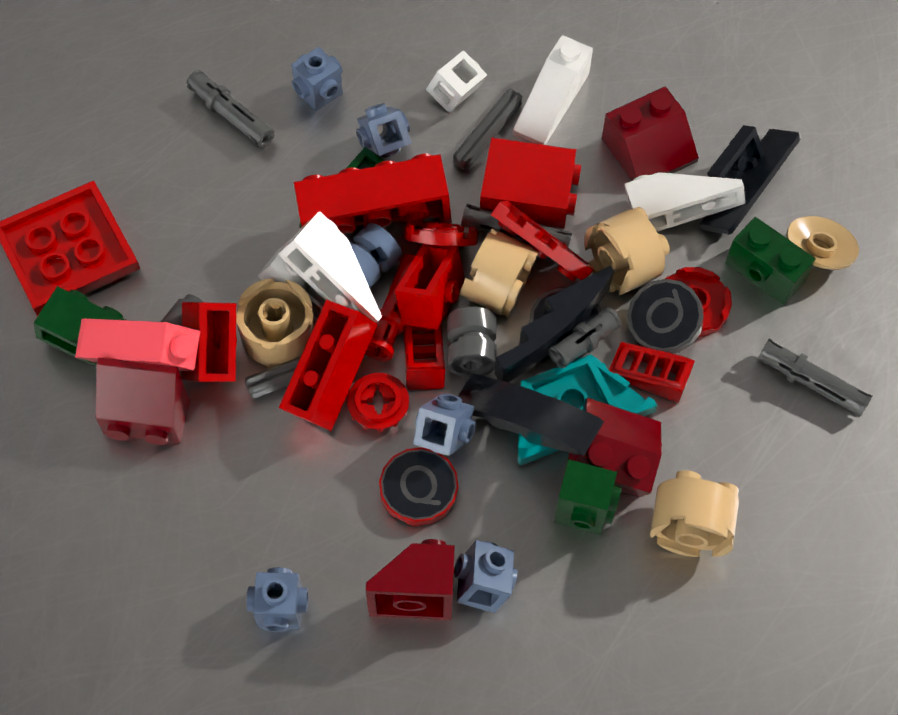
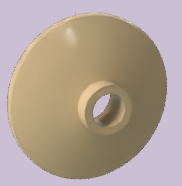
M804 216L795 219L788 227L786 238L815 257L814 266L829 270L844 269L851 266L858 257L859 246L857 240L845 227L835 221L818 216Z

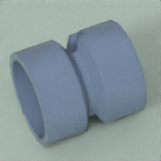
M375 223L367 224L354 236V244L350 243L369 288L380 279V272L385 273L389 271L402 257L401 248L396 240L384 228Z

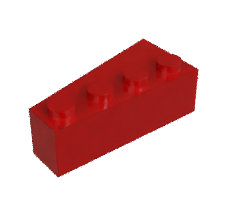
M424 153L414 156L411 160L401 162L382 161L376 164L375 167L365 169L346 168L341 170L339 174L328 176L310 175L302 181L294 182L302 227L318 212H321L327 219L335 223L341 233H353L357 228L356 225H364L365 227L369 223H375L384 229H387V226L392 222L397 221L415 222V226H421L423 219L438 218L439 222L452 223L449 192L441 154L431 155Z

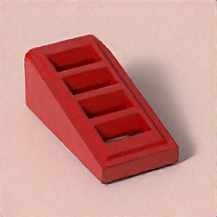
M405 325L403 332L406 388L408 390L444 388L445 360L441 325L438 330ZM433 331V334H412V332Z
M620 342L609 371L618 373L630 382L629 385L679 403L695 360L677 354ZM627 356L634 358L629 370L622 368ZM641 361L648 364L645 373L637 372ZM655 367L662 369L659 377L652 376ZM670 372L677 375L675 381L667 379Z

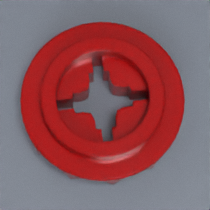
M372 373L361 377L353 384L348 393L347 405L353 421H357L365 430L371 428L382 432L385 428L397 427L399 421L404 416H407L409 394L405 385L398 378L386 373ZM376 391L380 392L383 402H389L383 404L381 414H377L374 405H368L374 402Z

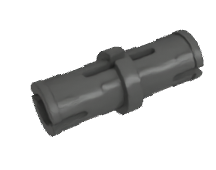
M606 307L587 323L577 324L573 327L572 333L549 349L552 361L563 369L584 352L590 353L598 348L599 341L621 327L620 317L613 309ZM594 331V333H592L590 336H588V337H587L585 340H583L581 343L576 344V343L579 342L582 338H584L586 335H588L590 332Z

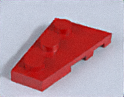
M509 201L499 202L490 214L499 221L498 224L513 236L518 234L528 241L529 246L539 251L538 256L543 259L548 256L557 262L559 266L556 269L571 281L575 282L577 278L583 280L593 271L594 267Z

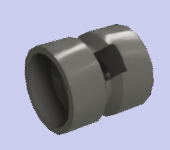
M463 307L452 311L448 315V340L451 343L448 344L447 368L452 373L465 377H470L472 373L482 376L492 373L495 370L497 345L494 343L496 340V315L492 311L481 307Z

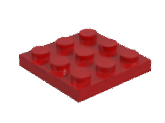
M94 180L0 221V243L37 316L57 286L67 291L73 289L82 294H87L140 269L133 251Z

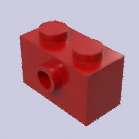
M422 244L394 290L404 325L438 330L452 303L457 302L460 289L465 281L458 246Z
M182 302V326L200 331L194 370L181 371L182 380L235 382L237 303Z

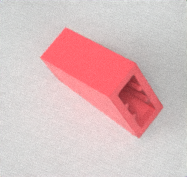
M85 318L81 320L75 358L97 362L99 357L178 367L179 371L194 370L200 331L168 322Z

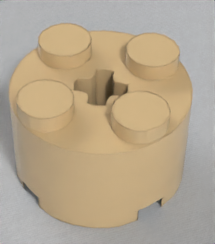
M641 207L626 210L589 227L584 237L585 251L591 248L594 257L593 260L589 261V264L594 267L592 272L596 273L611 266L614 274L609 292L619 291L618 295L660 277L665 267V256L670 253L667 239L664 235L657 233L654 226L648 220L646 212Z
M492 228L471 265V278H465L460 296L498 315L502 314L509 317L521 287L525 286L533 269L532 266L539 251Z
M264 279L252 284L240 296L236 312V323L244 350L253 360L265 365L268 369L302 356L315 326L312 301L308 293L299 284L286 280L285 283L274 282V279Z
M678 471L676 478L666 480L657 487L650 531L651 538L656 535L658 537L657 544L660 547L681 555L699 557L700 550H712V557L728 554L732 551L739 506L738 487L731 483H716L701 479V476L694 471Z

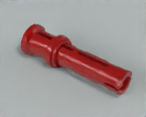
M404 254L401 258L383 307L380 309L382 317L376 322L378 325L365 353L366 356L374 360L386 362L392 359L394 355L392 347L397 335L403 332L405 327L401 319L394 290L415 258V255Z

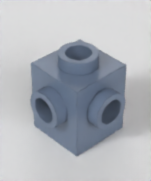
M317 47L308 54H303L291 64L293 73L291 83L293 89L315 111H318L343 94L342 67L334 56H328L320 47Z
M385 103L377 104L365 110L366 115L357 118L360 128L356 129V135L361 147L368 148L381 158L393 156L401 151L400 148L412 144L408 134L410 132L408 120L400 109L386 107ZM379 125L383 126V131L381 134H379L377 130V126Z
M440 394L419 408L415 421L416 431L413 444L430 449L435 453L450 456L463 445L469 443L474 435L476 427L475 421L472 420L474 406L462 403L460 397L451 394Z
M475 540L465 554L461 553L455 563L454 577L458 578L457 603L495 613L512 595V590L516 584L517 569L513 568L514 551L499 547L493 542Z
M281 567L270 568L267 572H256L255 586H249L247 590V612H253L258 628L272 632L300 629L301 613H307L308 588L302 587L299 574L292 573V570ZM269 596H280V597L277 598V599H272V598H270Z

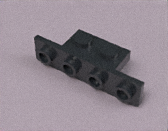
M743 125L711 166L707 175L708 177L742 179L745 204L705 216L699 223L701 230L728 235L732 234L801 140L799 132L769 129L760 141L756 127Z

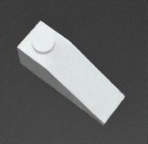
M564 35L560 37L546 59L513 129L514 135L534 144L546 145L589 75L593 53L592 47Z
M659 172L652 175H641L633 181L624 183L630 208H643L648 216V220L657 232L745 204L742 179Z
M318 212L295 234L278 255L325 300L327 299L359 311L373 322H378L382 315L348 239L338 230L335 223L327 219L321 212Z

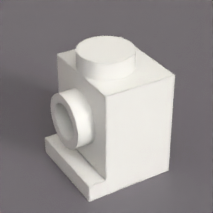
M463 50L437 71L426 90L450 114L460 103L479 88L487 74Z

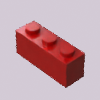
M326 299L279 405V409L331 431L378 324L359 311Z

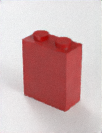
M491 137L480 195V208L493 211L499 202L507 200L536 223L565 229L566 216H574L577 194L570 193L571 185H579L581 165L574 164L577 149Z

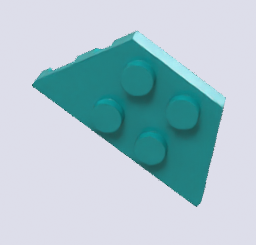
M591 354L570 362L563 369L556 367L521 381V387L563 401L581 410L586 398L641 416L652 414L657 408L655 400L650 397L647 399L643 398L629 387V381L618 373L610 372L604 363ZM518 433L517 461L520 466L559 451L529 443Z

